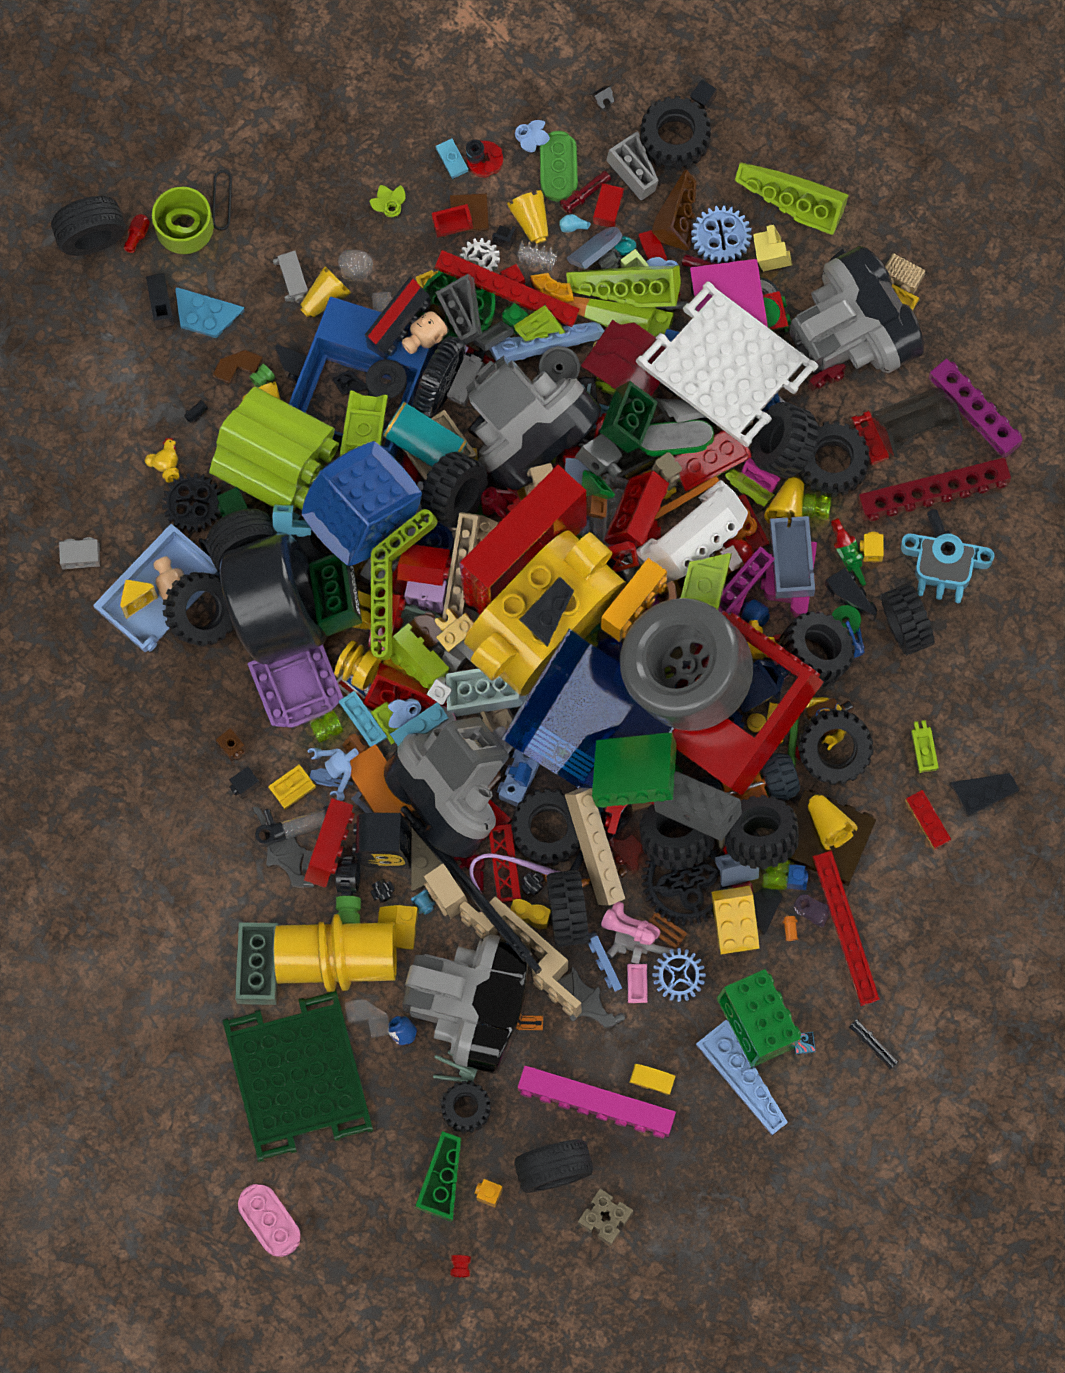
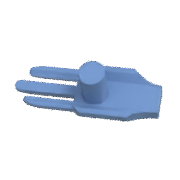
M324 768L311 770L309 777L316 784L328 787L334 786L339 788L340 784L335 782L341 783L342 781L341 779L331 777L327 769ZM348 781L347 785H353V783Z

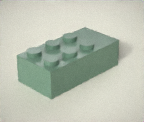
M239 922L235 996L237 1004H277L274 935L278 923Z

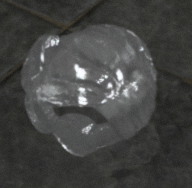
M347 249L339 256L338 265L341 268L342 277L345 280L355 282L362 281L370 276L373 269V260L367 252Z

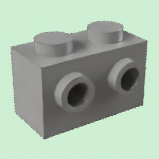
M87 537L79 541L65 539L64 542H59L60 565L62 569L100 567V548L97 539Z

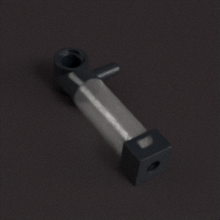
M329 805L324 806L323 809L274 823L271 810L265 809L263 813L267 825H261L256 829V844L260 847H268L276 842L320 830ZM262 832H267L270 835V838L268 840H262L259 837V834Z

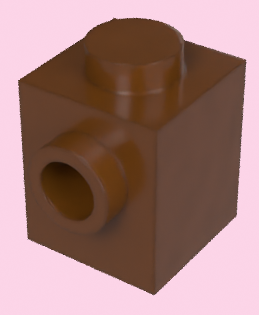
M231 728L215 740L231 762L234 759H240L245 754V745Z

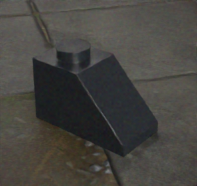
M276 344V353L285 376L289 381L297 383L307 356Z

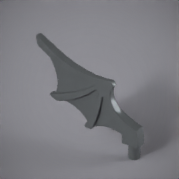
M253 807L260 824L267 825L261 809ZM291 819L289 823H282L286 840L273 843L267 847L266 865L268 867L276 865L284 869L291 881L292 887L304 889V887L314 888V884L304 881L305 876L301 874L300 865L306 847L302 848L297 843L294 833L295 822ZM264 832L266 840H268L270 835Z
M571 967L572 971L557 981L581 1002L582 1012L578 1017L586 1016L593 1018L604 1028H611L625 1020L623 1013L613 1017L612 1013L608 1014L600 1001V988L593 989L588 987L581 980L578 971L574 967ZM573 1014L569 1016L571 1021L575 1022L577 1019Z

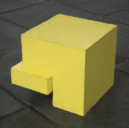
M774 225L766 226L767 231L753 234L757 262L763 272L792 266L790 250L786 251L785 242H782L781 236Z

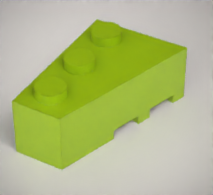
M408 623L393 636L392 655L390 658L394 664L401 666L409 676H413L423 687L430 690L437 678L446 677V674L449 673V667L433 650L430 652L423 645V638H417L410 630L412 626Z

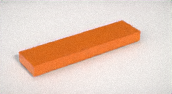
M718 477L711 478L661 507L654 521L713 487L719 481Z

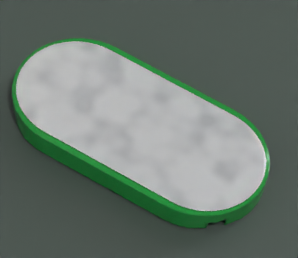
M702 420L651 424L648 427L642 446L639 448L650 456H663L666 453H671L672 455L697 453L707 449V446L713 443L714 431L709 423Z

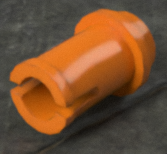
M795 916L784 917V921H782V924L785 925L786 941L798 940L796 928L798 920H796Z

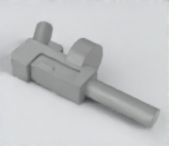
M616 932L614 945L607 951L606 955L612 959L617 952L625 954L626 949L633 951L631 963L639 964L641 953L647 954V951L659 954L666 953L668 956H671L669 950L672 948L655 944H641L639 941H634V937L631 935ZM672 949L674 955H677V949Z

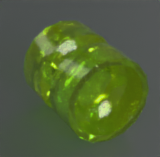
M805 493L802 517L809 516V518H813L816 516L819 520L828 521L831 496L821 495L817 497L816 494Z
M334 710L325 713L323 719L316 717L309 721L319 744L328 740L330 734L337 736L344 732Z
M787 860L783 864L779 863L774 868L770 866L764 869L766 874L763 875L762 886L775 890L787 889L788 877L786 873L789 872L790 861Z

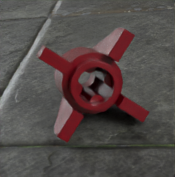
M495 487L487 488L481 496L483 514L488 517L492 513L497 512L504 519L507 516L505 510L508 506V501L511 502L517 498V494L513 491L497 490Z

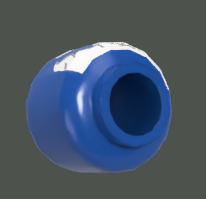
M397 1016L389 1022L388 1034L398 1045H408L415 1040L417 1028L408 1017Z

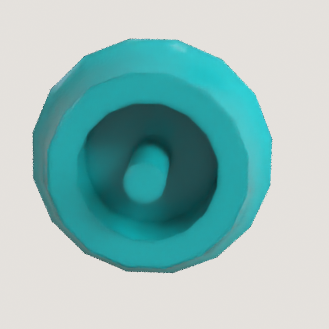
M623 236L614 248L620 255L626 256L635 250L636 242L632 238Z

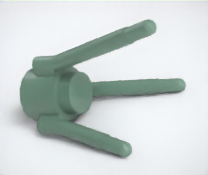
M435 1055V1059L460 1069L459 1075L462 1078L445 1075H433V1078L457 1082L466 1081L467 1083L468 1081H474L478 1068L474 1066L475 1064L470 1062L468 1067L456 1065L455 1062Z

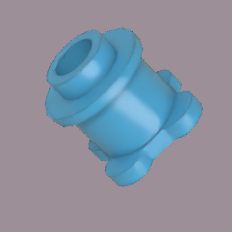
M427 889L410 899L413 904H416L419 914L424 913L426 915L434 910L435 902L431 901Z

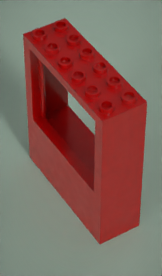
M557 465L460 561L463 599L469 606L474 605L478 609L479 615L551 540L567 530L577 536L587 526L586 489L562 467Z
M723 611L722 614L742 633L748 643L797 676L796 681L755 738L728 718L713 727L697 731L679 730L666 726L651 714L643 725L655 734L672 732L678 751L743 796L824 681L819 678L821 674L756 630L736 614L731 612L729 615ZM700 644L693 655H698L703 645ZM710 656L702 661L703 668H706ZM680 680L676 689L687 687L688 681Z

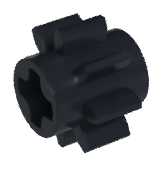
M529 872L521 880L523 883L521 889L526 895L531 892L535 896L544 888L542 884L544 878L538 872L535 875Z
M381 879L372 884L373 890L370 892L374 901L379 899L380 903H383L393 897L392 892L395 891V888L391 881L386 883L385 879Z

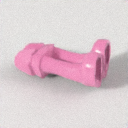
M621 901L614 903L612 909L607 910L601 924L602 927L608 930L631 935L634 937V941H639L645 945H651L660 935V930L646 920L633 919L624 914V904Z

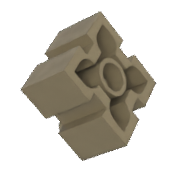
M599 1189L591 1201V1205L594 1206L591 1211L589 1209L585 1210L578 1221V1225L590 1233L596 1230L599 1232L598 1238L612 1246L620 1234V1230L617 1228L620 1224L625 1227L633 1214V1210L621 1202L615 1205L612 1203L613 1197ZM607 1213L610 1220L604 1222L601 1215Z

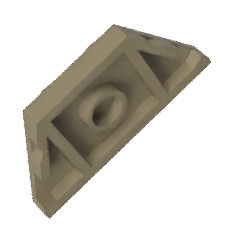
M412 828L411 891L415 892L425 886L426 880L424 876L442 863Z

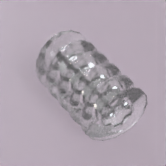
M522 240L517 257L520 264H523L526 260L527 266H530L533 262L535 268L540 264L541 269H545L547 266L548 271H552L557 261L558 249L553 253V248L550 247L547 252L545 245L539 250L537 243L534 248H531V242L524 246V240Z

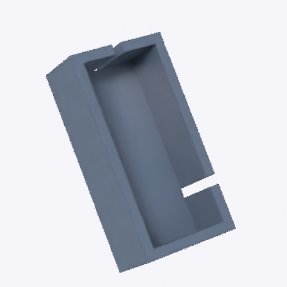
M809 516L792 517L791 527H787L788 518L770 519L772 557L775 558L773 573L776 599L814 596L815 581Z

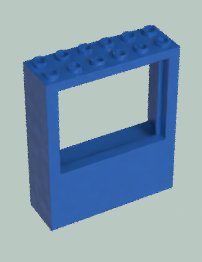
M330 296L289 405L306 413L326 360L363 372H367L375 362L384 360L368 349L365 333L382 312ZM410 330L408 331L407 337H410L412 335ZM400 341L396 346V352L387 358L398 362L404 368L407 375V386L399 407L403 401L413 407L420 380L432 355L435 353L438 343L431 348L419 346L414 354H409ZM389 375L382 376V378L391 380ZM335 431L333 440L337 441L339 447H341L343 433ZM386 439L385 445L382 447L395 458L399 446Z

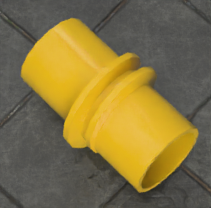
M334 914L331 924L319 922L314 925H277L274 935V963L277 984L323 982L327 992H333L337 982H339L342 991H347L350 989L352 982L395 981L397 976L395 923L342 924L340 915Z

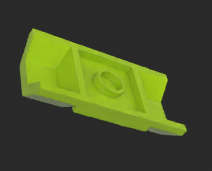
M350 391L340 456L371 441H375L381 446L388 395L373 397Z

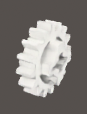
M481 238L480 242L473 239V244L467 242L468 248L462 247L463 253L460 254V258L490 271H493L492 269L497 270L498 265L496 263H500L499 251H495L496 245L490 246V240L484 243L483 238Z

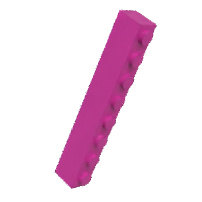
M524 1066L518 1085V1091L524 1097L532 1098V1096L540 1098L539 1101L550 1104L552 1101L558 1103L559 1107L568 1110L570 1107L578 1109L577 1112L580 1114L588 1115L591 1113L596 1115V1118L599 1120H614L616 1125L622 1127L630 1125L634 1127V1130L642 1133L650 1131L653 1132V1136L662 1139L665 1136L669 1137L676 1115L675 1111L528 1066Z

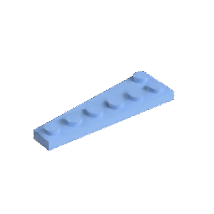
M597 322L576 324L573 327L564 326L565 333L559 334V332L550 333L548 337L535 338L530 341H524L521 336L513 338L509 336L489 350L495 361L503 355L509 361L523 360L535 355H542L548 349L556 346L570 347L595 341L600 338L604 330Z
M727 1020L696 1043L697 1047L771 1135H774L787 1124V1120L774 1098H772L755 1067L751 1068Z

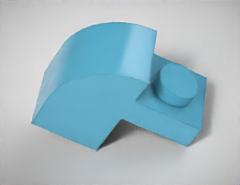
M274 505L273 528L277 533H287L291 536L295 534L299 537L311 535L312 529L306 520H293V506Z

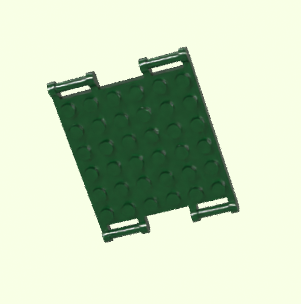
M336 989L333 992L307 999L300 998L298 1001L302 1013L270 1022H263L260 1009L252 1014L230 1020L228 1018L222 1020L258 1162L265 1161L264 1159L291 1152V1154L296 1153L297 1149L293 1137L329 1127L332 1128L335 1142L340 1141L343 1137L365 1131L368 1133L373 1132ZM333 1000L334 1004L307 1011V1006ZM257 1020L258 1025L231 1032V1027ZM364 1118L365 1124L338 1130L337 1125ZM285 1139L288 1140V1145L266 1151L261 1149L263 1145Z

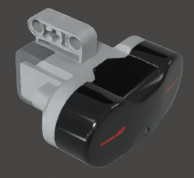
M489 934L484 937L483 941H479L476 951L458 946L454 961L425 954V956L415 955L405 983L407 987L402 1002L403 1011L409 1013L411 1017L437 1023L434 1039L452 1043L450 1054H453V1061L456 1065L497 1074L506 1060L521 1024L527 996L529 965L526 961L523 962L503 937ZM524 943V945L531 952L530 945L528 943Z

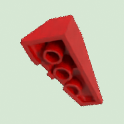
M379 663L363 704L376 709L385 702L390 704L397 699L404 701L416 699L421 704V712L419 713L421 714L437 703V701L427 695L429 689L423 687L399 670ZM445 701V703H444L443 705L440 704V706H445V707H446V706H447V701Z

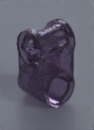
M808 895L799 896L794 903V910L797 914L820 927L825 926L831 915L828 905ZM803 901L806 902V907L804 909L801 908V903Z

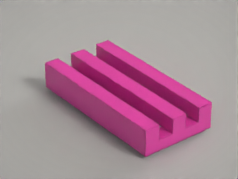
M751 458L746 461L741 471L771 493L775 491L781 479L758 468Z

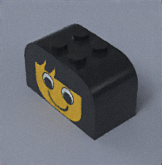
M363 813L357 815V823H354L353 827L356 842H353L352 849L353 854H355L360 863L371 868L411 869L412 830L402 814Z

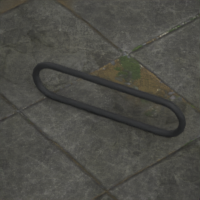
M226 170L216 172L213 181L212 218L214 228L217 230H225L230 225L232 176ZM220 173H226L229 176L228 222L224 227L215 225L216 178Z

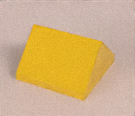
M125 579L120 606L126 619L158 598L154 586L150 583Z

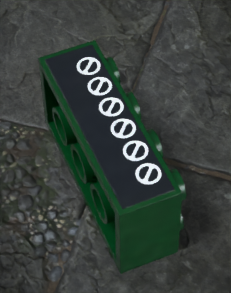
M335 554L309 563L317 623L325 634L329 636L361 624L362 617L354 565L347 566Z

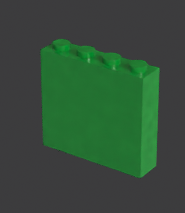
M673 733L596 740L592 797L596 807L673 800L677 745Z

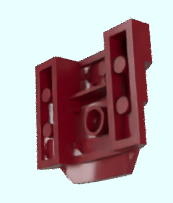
M612 319L580 365L583 369L598 377L615 390L617 387L631 381L648 395L652 396L661 383L636 363V359L642 356L657 339L635 322L621 325ZM661 345L648 360V363L652 364L666 348Z

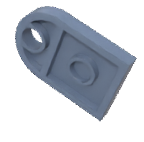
M610 227L599 232L567 257L569 263L583 269L588 268L620 242L622 233L617 227Z

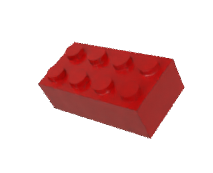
M655 471L630 478L604 541L610 545L627 541L634 543L636 547L644 545L648 539L647 535L654 525L655 516L661 508L660 504L667 494L666 490L669 483Z

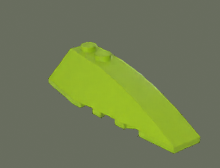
M745 163L739 164L735 178L736 182L753 193L759 194L768 203H773L779 207L780 211L794 217V220L831 235L834 234L849 196L848 194L797 176Z
M679 265L610 268L566 273L567 283H570L574 293L596 296L605 300H614L623 304H634L636 307L676 306L681 285Z

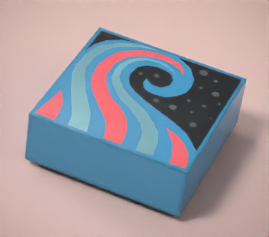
M813 1032L801 1033V1040L795 1046V1054L815 1052Z

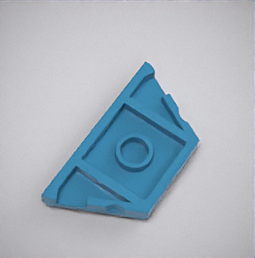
M176 287L175 289L180 326L186 330L217 338L245 310L242 306Z

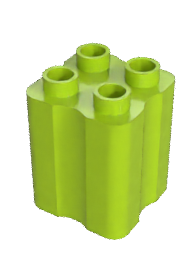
M253 387L241 404L223 422L219 430L216 442L217 447L209 473L272 507L274 505L293 506V511L296 508L302 510L306 494L314 479L326 467V462L329 463L337 452L339 443L333 440L335 428L269 393Z

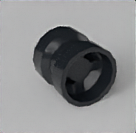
M471 140L466 145V157L470 163L478 164L485 157L484 145L480 140Z

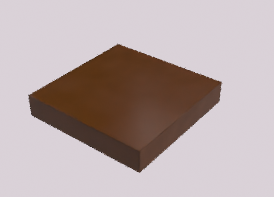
M487 193L450 195V208L468 204L473 229L462 232L489 230Z

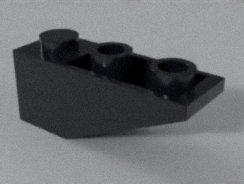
M160 273L146 276L156 329L174 326L165 274Z
M843 568L826 579L825 586L836 601L856 608L861 615L872 621L876 619L878 610L875 604L867 600L865 590L861 586L858 587L855 583L856 578L851 571L848 572L846 568Z

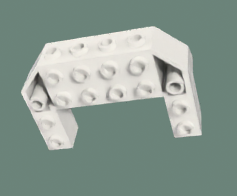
M722 480L718 481L713 487L698 497L702 504L658 541L651 538L643 546L636 549L639 566L635 567V569L638 571L644 562L650 558L667 571L666 578L668 580L666 583L686 576L689 562L709 558L710 554L723 547V543L737 535L738 531L743 527L748 511L735 492ZM631 554L627 558L630 560L631 563H633Z

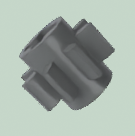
M612 248L600 257L598 262L603 269L618 268L621 255L616 249Z

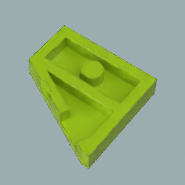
M545 305L514 325L515 330L524 341L548 337V334L559 332V334L565 333L562 325Z

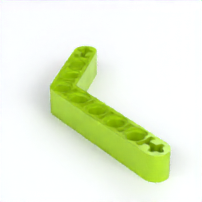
M426 509L415 514L374 547L371 552V652L375 657L383 661L388 660L392 655V561L436 526V516ZM428 517L429 522L426 523L424 518ZM411 528H415V533L412 536H408V531ZM396 540H400V545L397 548H393V543ZM385 552V557L382 560H378L379 553ZM384 570L385 576L378 579L379 572ZM385 589V595L378 598L379 591ZM385 608V614L379 617V610ZM385 627V633L379 636L378 630ZM382 647L385 648V651H382L381 654L378 652L382 650Z

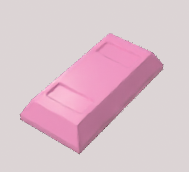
M627 964L628 1003H647V964Z

